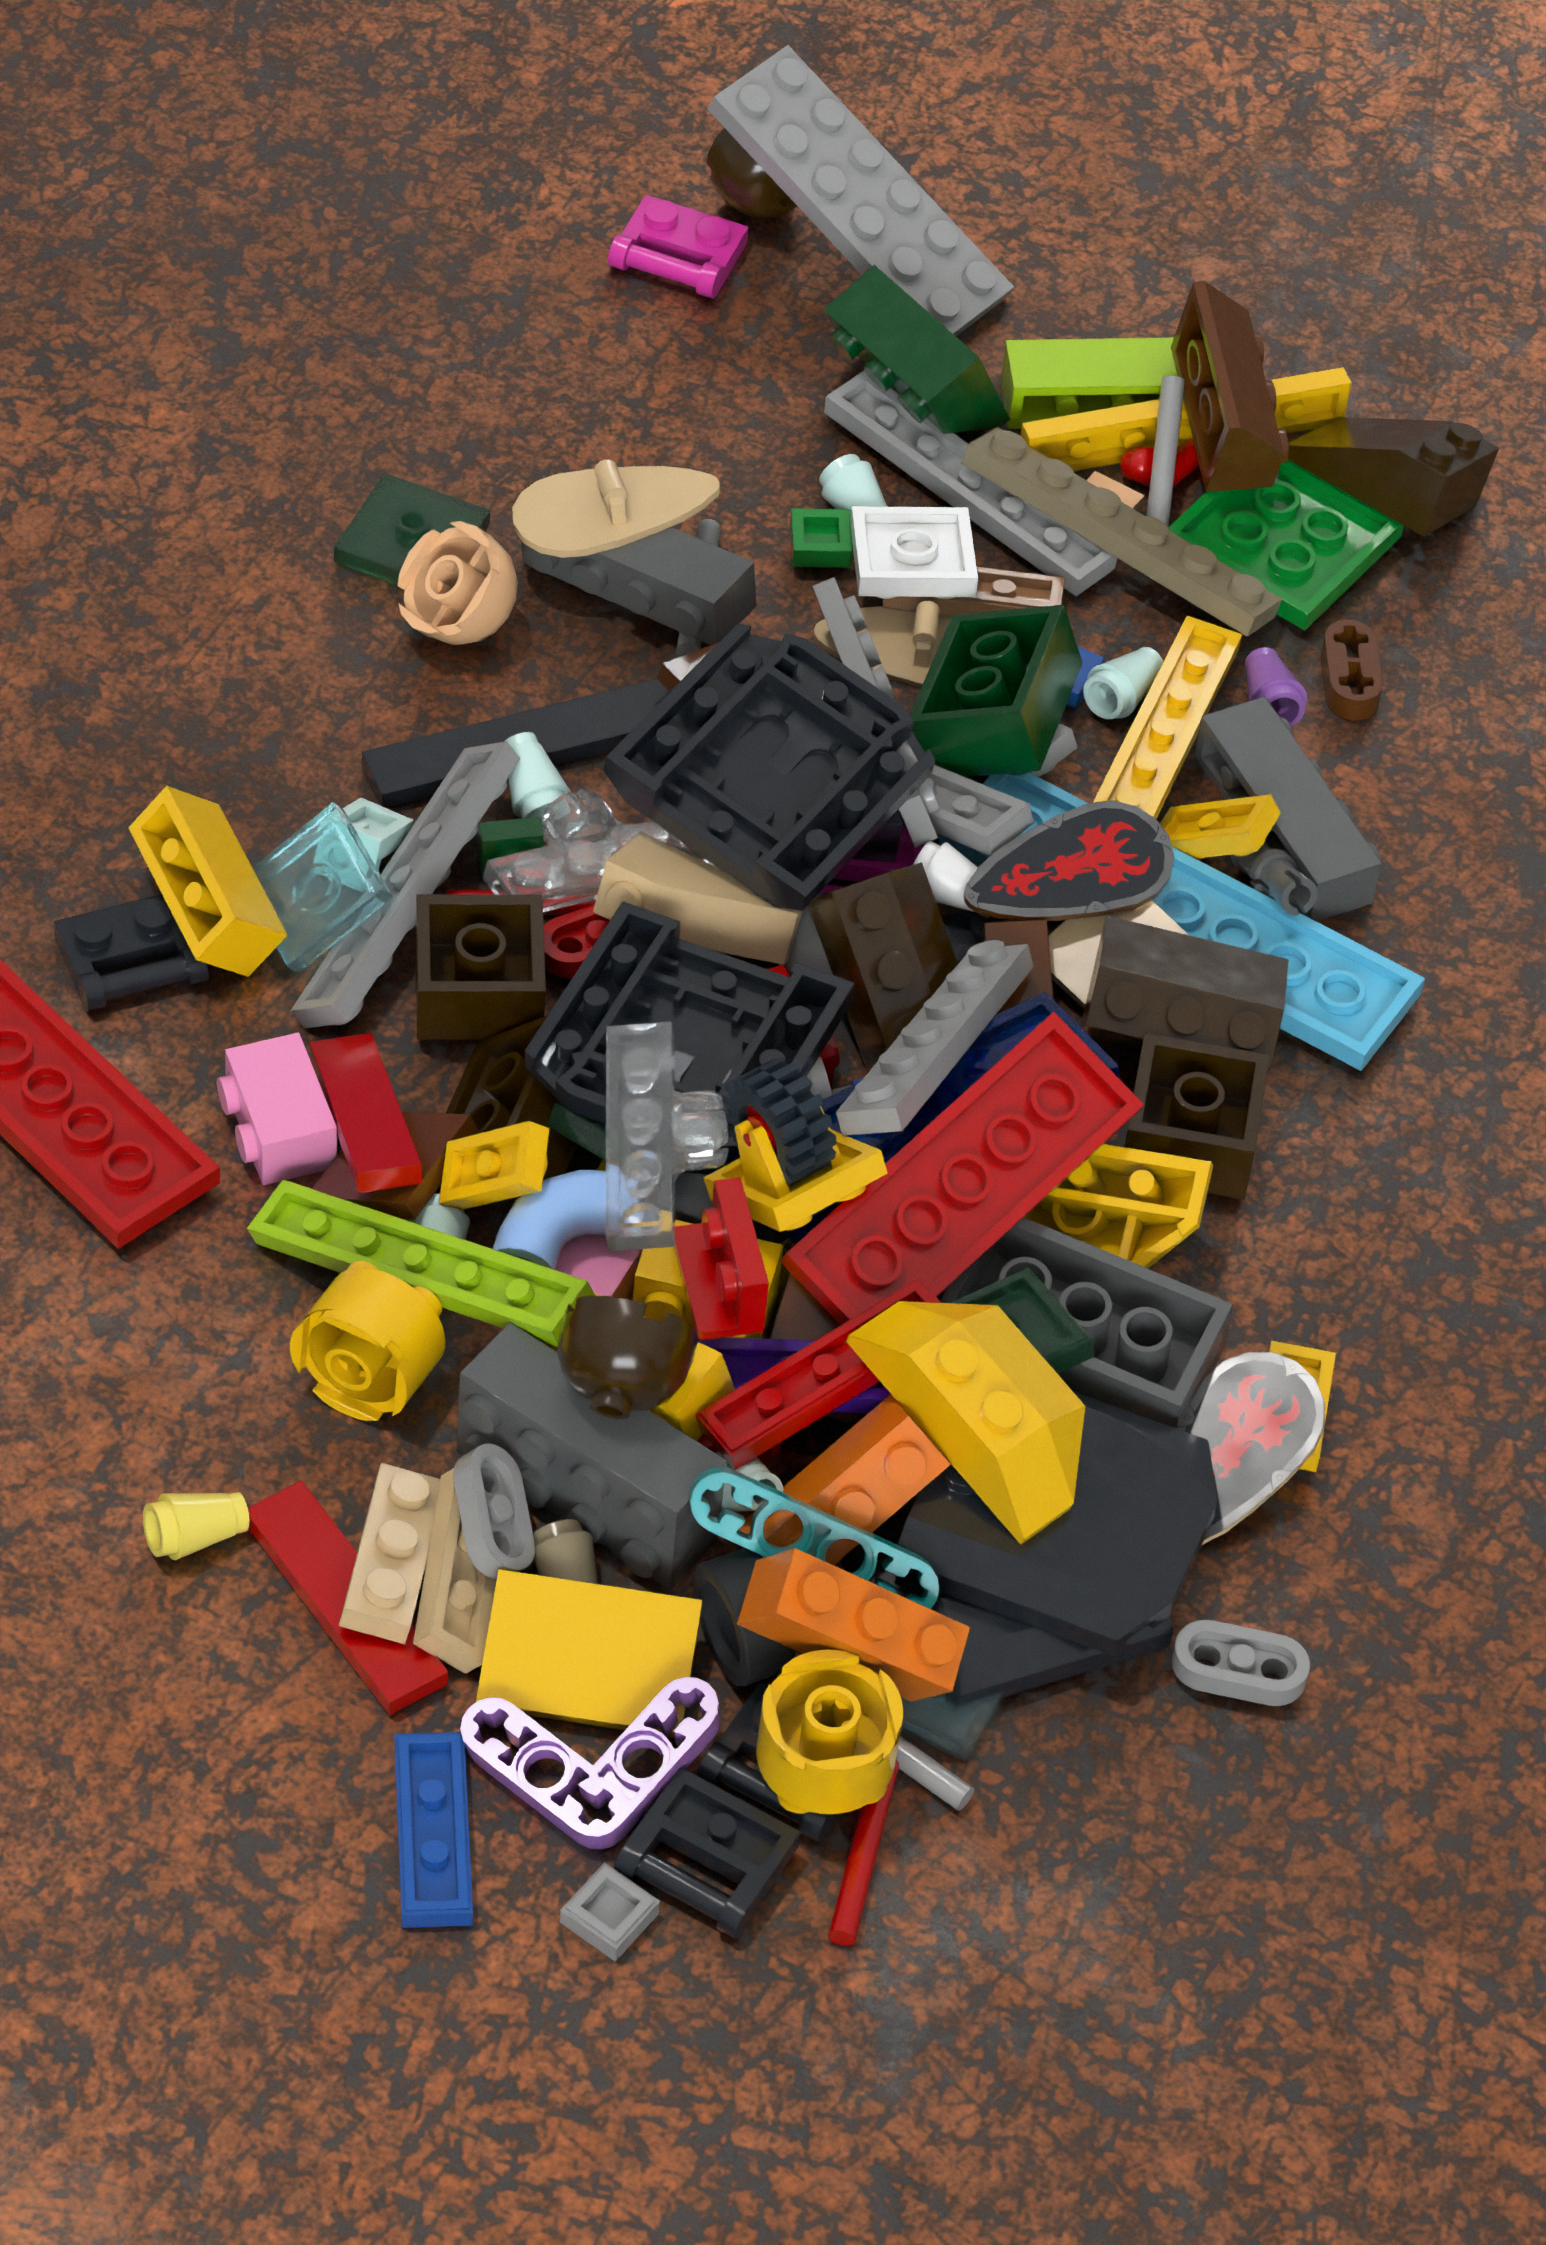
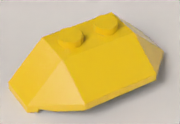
M1103 1144L1024 1218L1149 1269L1200 1227L1213 1164L1211 1161Z
M898 1301L848 1336L846 1340L848 1345L1020 1545L1071 1509L1074 1504L1086 1406L998 1305Z

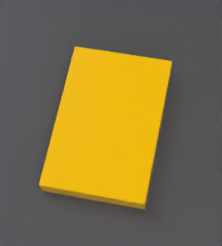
M498 1569L476 1702L489 1697L502 1698L514 1704L528 1716L626 1730L665 1686L673 1680L691 1677L702 1611V1600ZM681 1703L675 1707L678 1723L666 1737L675 1738L673 1731L685 1718L686 1707ZM659 1727L654 1728L655 1730L662 1733Z

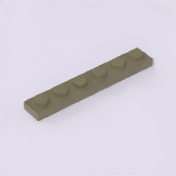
M997 427L968 444L962 464L1248 637L1275 618L1282 598L1265 589L1264 584L1260 580L1247 574H1240L1220 562L1209 549L1199 545H1192L1172 533L1161 520L1151 516H1144L1124 504L1113 491L1096 487L1076 475L1068 464L1057 459L1048 458L1028 446L1020 435Z

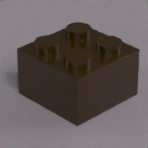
M416 894L415 969L417 1040H484L544 1017L546 984L542 895Z
M1144 1033L1134 1087L1135 1096L1144 1106L1128 1121L1124 1147L1211 1161L1213 1170L1207 1193L1245 1200L1255 1154L1270 1055Z

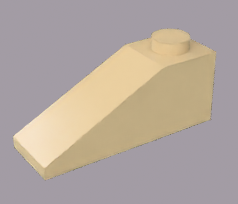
M643 832L638 833L606 860L593 910L594 913L611 920L624 901L680 921V939L716 952L782 965L789 961L803 912L774 907L723 870Z

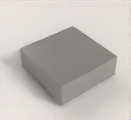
M604 1862L560 1910V1923L616 1962L657 1917L660 1901Z

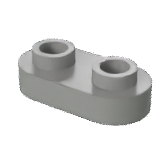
M482 1444L457 1460L454 1466L453 1479L468 1556L480 1572L489 1578L497 1580L498 1569L519 1572L528 1567L534 1558L535 1542L523 1479L517 1463L503 1448L494 1444Z
M1198 1620L1189 1623L1178 1633L1172 1654V1667L1178 1679L1192 1689L1269 1706H1282L1294 1702L1304 1692L1310 1671V1660L1302 1645L1288 1636L1214 1620ZM1197 1660H1208L1215 1666L1204 1665L1197 1662ZM1271 1673L1279 1676L1281 1679H1270L1263 1675Z

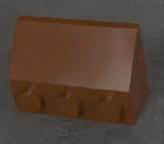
M1205 281L1193 282L1171 345V351L1177 376L1185 380L1183 400L1205 491L1214 492L1272 487L1281 463L1287 462L1289 445L1287 434L1283 428L1278 429L1274 415L1276 410L1274 383L1272 380L1265 379L1262 367L1264 361L1263 338L1260 332L1253 331L1248 309Z

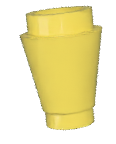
M240 1492L231 1494L163 1493L160 1494L157 1502L148 1503L144 1507L143 1526L145 1537L154 1556L168 1555L172 1560H178L233 1537L238 1533L247 1532L249 1528L248 1507Z

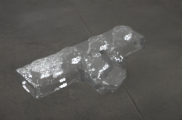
M579 789L576 794L589 809L588 811L575 794L571 792L564 793L555 799L544 813L543 823L545 825L542 826L544 834L543 840L547 846L487 860L483 879L494 895H542L543 912L595 900L606 860L640 832L715 867L717 866L653 821L635 825L620 822L616 819L601 795L587 789Z
M671 1021L606 1026V1240L609 1252L676 1247L675 1182L678 1174L686 1170L717 1169L725 1164L729 1148L718 1149L725 1145L728 1140V1123L724 1111L720 1110L724 1106L721 1095L710 1090L683 1093L675 1091L674 1034Z

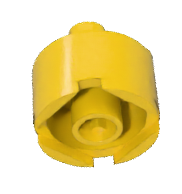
M363 1260L355 1261L350 1264L346 1271L340 1273L293 1331L290 1339V1354L293 1364L298 1373L306 1366L310 1374L318 1382L312 1391L333 1409L352 1418L364 1421H378L383 1413L393 1412L392 1416L401 1412L443 1356L446 1340L444 1329L439 1319L442 1313V1304L433 1292L424 1287H411L394 1275L378 1270L369 1262Z
M830 1649L801 1654L791 1659L782 1667L781 1674L777 1676L771 1685L769 1683L764 1693L756 1747L757 1762L764 1780L777 1794L780 1805L790 1812L797 1814L807 1812L819 1814L846 1813L867 1804L878 1802L887 1790V1785L895 1768L903 1721L902 1699L892 1679L880 1668L879 1674H877L870 1668L860 1664V1656L847 1651Z

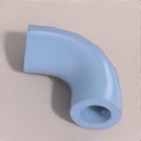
M577 1170L544 1179L542 1191L523 1195L516 1199L497 1233L493 1249L555 1270L563 1246L574 1237L596 1234L635 1242L645 1209L649 1179L620 1172Z

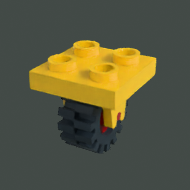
M778 1058L762 1064L726 1085L725 1090L727 1093L723 1094V1103L730 1109L724 1111L726 1121L734 1124L735 1130L731 1131L734 1141L738 1143L740 1158L703 1178L712 1201L715 1180L741 1177L751 1218L781 1232L794 1230L806 1225L811 1221L812 1214L834 1202L847 1201L861 1195L865 1191L866 1185L888 1174L880 1149L851 1137L842 1136L841 1133L830 1129L833 1125L831 1117L823 1112L821 1106L825 1103L820 1094L814 1096L810 1091L812 1082L806 1075L799 1078V1068L793 1063L787 1065L785 1059Z

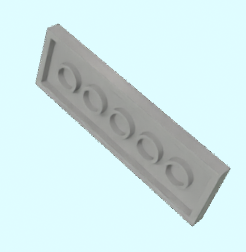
M789 45L782 48L712 99L707 108L708 111L861 275L875 264L955 336L959 335L1000 304L1013 290L1014 286Z

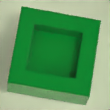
M791 508L790 539L792 567L851 568L852 540L849 509Z

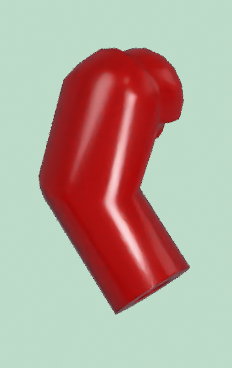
M1192 439L1185 440L1177 447L1173 487L1199 466ZM1141 446L1137 449L1126 451L1120 461L1123 476L1128 480H1133L1150 487L1154 448Z

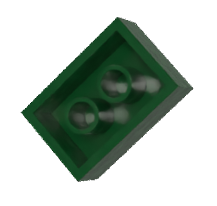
M1053 605L952 615L910 713V717L914 722L912 732L925 753L930 749L935 758L934 765L968 779L974 776L1007 773L1017 776L1041 770L1083 664L1065 606Z

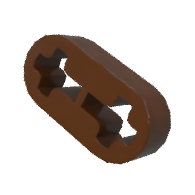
M1352 619L1338 620L1330 624L1325 631L1320 657L1326 703L1328 708L1340 718L1351 721L1365 720L1373 716L1377 711L1382 691L1383 680L1377 637L1368 625ZM1346 646L1351 647L1352 652L1356 654V658L1347 657ZM1347 682L1356 683L1357 694L1352 693L1350 686H1347Z

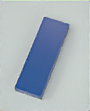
M462 1733L394 1734L401 1928L472 1926L473 1901L466 1761Z

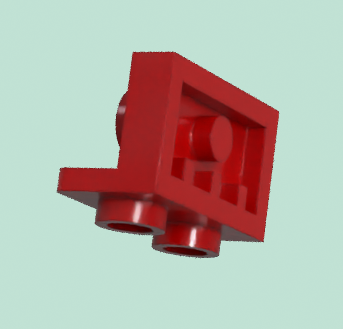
M741 1177L715 1180L712 1208L703 1209L702 1223L676 1226L672 1230L674 1251L694 1329L700 1340L764 1332L769 1287Z

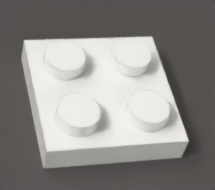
M852 506L850 526L858 596H875L883 599L895 597H935L939 599L976 597L978 574L968 507Z

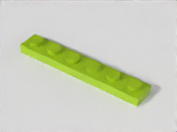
M284 1179L247 1227L258 1245L340 1273L346 1271L350 1264L355 1261L363 1260L369 1262L378 1270L394 1275L411 1287L419 1286L430 1290L439 1299L442 1308L503 1329L511 1322L537 1340L558 1347L559 1333L568 1304L575 1308L577 1298L596 1296L587 1280Z

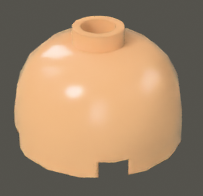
M462 521L451 522L450 524L455 526L454 528H448L442 533L435 529L429 531L409 551L398 578V587L405 590V607L399 604L401 615L415 630L448 644L461 645L482 641L494 634L503 625L516 602L518 580L511 556L490 534L477 526Z

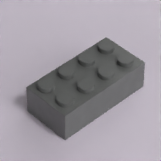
M1023 1218L950 1285L940 1300L941 1303L998 1305L1072 1391L1174 1428H1178L1192 1397L1204 1378L1214 1370L1227 1344L1233 1304L1026 1218Z
M509 1322L460 1372L457 1452L463 1456L482 1444H494L503 1448L512 1456L520 1469L527 1504L535 1508L543 1507L561 1520L573 1519L579 1521L583 1531L589 1532L592 1535L593 1543H598L621 1558L625 1565L636 1575L642 1578H652L668 1590H671L719 1537L698 1524L690 1509L689 1492L691 1484L699 1474L709 1468H726V1460L648 1410L631 1411L629 1418L626 1419L609 1418L590 1409L591 1400L577 1393L565 1378L561 1370L558 1352ZM724 1483L718 1491L706 1489L702 1495L709 1503L710 1516L718 1517L721 1512Z

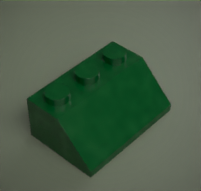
M875 264L824 308L834 328L829 337L836 348L850 361L857 356L866 363L863 366L864 370L881 390L886 392L891 387L900 394L898 400L918 423H922L927 418L943 434L1003 427L1011 420L979 356Z

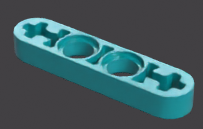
M725 1467L709 1468L699 1474L691 1484L689 1492L691 1512L698 1524L709 1532L764 1557L796 1548L825 1561L826 1552L832 1543L839 1539H852L861 1544L865 1555L861 1567L852 1574L869 1581L875 1572L878 1553L883 1552L889 1555L882 1563L884 1570L899 1577H905L909 1573L910 1568L918 1570L917 1580L924 1588V1591L920 1596L908 1594L907 1599L929 1609L937 1601L939 1593L938 1577L927 1560L908 1549L733 1469ZM723 1483L731 1484L733 1499L750 1509L752 1508L754 1495L765 1498L753 1513L750 1533L747 1534L738 1530L745 1523L744 1516L730 1509H723L718 1517L710 1516L709 1503L702 1497L705 1490L718 1491ZM780 1510L792 1511L798 1515L803 1527L798 1540L786 1547L772 1545L765 1539L763 1534L766 1519L772 1513ZM878 1577L875 1578L874 1584L897 1594L891 1583Z

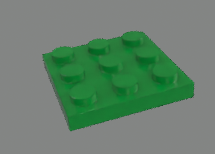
M1287 459L1286 463H1281L1272 487L1206 492L1168 529L1192 545H1199L1209 549L1215 554L1217 560L1240 574H1247L1260 580L1264 584L1265 589L1282 598L1277 615L1306 630L1402 536L1404 525Z

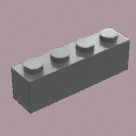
M673 527L621 547L579 557L561 558L542 554L521 541L524 564L709 645L720 642L757 606L755 566L753 561Z
M1265 696L1202 716L1194 757L1224 800L1271 794L1281 814L1265 841L1272 849H1279L1290 855L1297 864V867L1294 868L1309 878L1318 890L1314 906L1306 913L1297 906L1300 912L1318 922L1373 904L1378 878L1382 873L1380 854L1376 846L1372 842L1366 841L1357 829L1345 802L1340 799L1337 800L1323 780L1322 772L1317 762L1313 758H1308L1294 739L1289 722L1284 717L1278 716Z

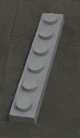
M865 370L826 396L824 409L826 415L951 506L968 507L969 517L973 522L1046 575L1065 578L1064 588L1076 597L1116 568L1117 557L962 464L968 443L954 433L943 434L927 418L922 423H918L898 400L900 394L891 388L886 392L881 390Z
M835 577L814 585L813 589L842 663L895 700V695L883 666L871 669L882 662L869 630L857 634V632L868 627L855 595L843 599ZM926 779L899 808L915 847L938 838L929 814L939 811L940 808L929 781Z
M507 741L464 748L290 1010L304 1028L343 1025L352 1020L361 1011L364 1004L363 998L377 977L384 973L393 961L392 954L405 934L416 925V894H432L435 888L448 878L451 872L450 866L464 844L469 842L478 832V823L491 803L505 791L507 787L506 780L520 760V757Z
M990 940L978 943L967 951L965 957L946 976V980L931 998L924 1003V1006L912 1021L902 1029L901 1034L893 1044L879 1057L878 1062L864 1079L855 1086L854 1091L836 1111L842 1136L904 1130L1033 969L1034 965L1028 944L1005 946L1003 941Z

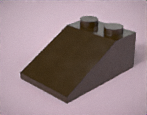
M1337 417L1289 442L1288 460L1424 537L1477 506L1499 447L1483 439V435L1478 429L1464 423L1436 420Z

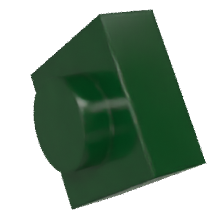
M540 817L479 823L477 866L481 882L517 880L542 876L544 834Z

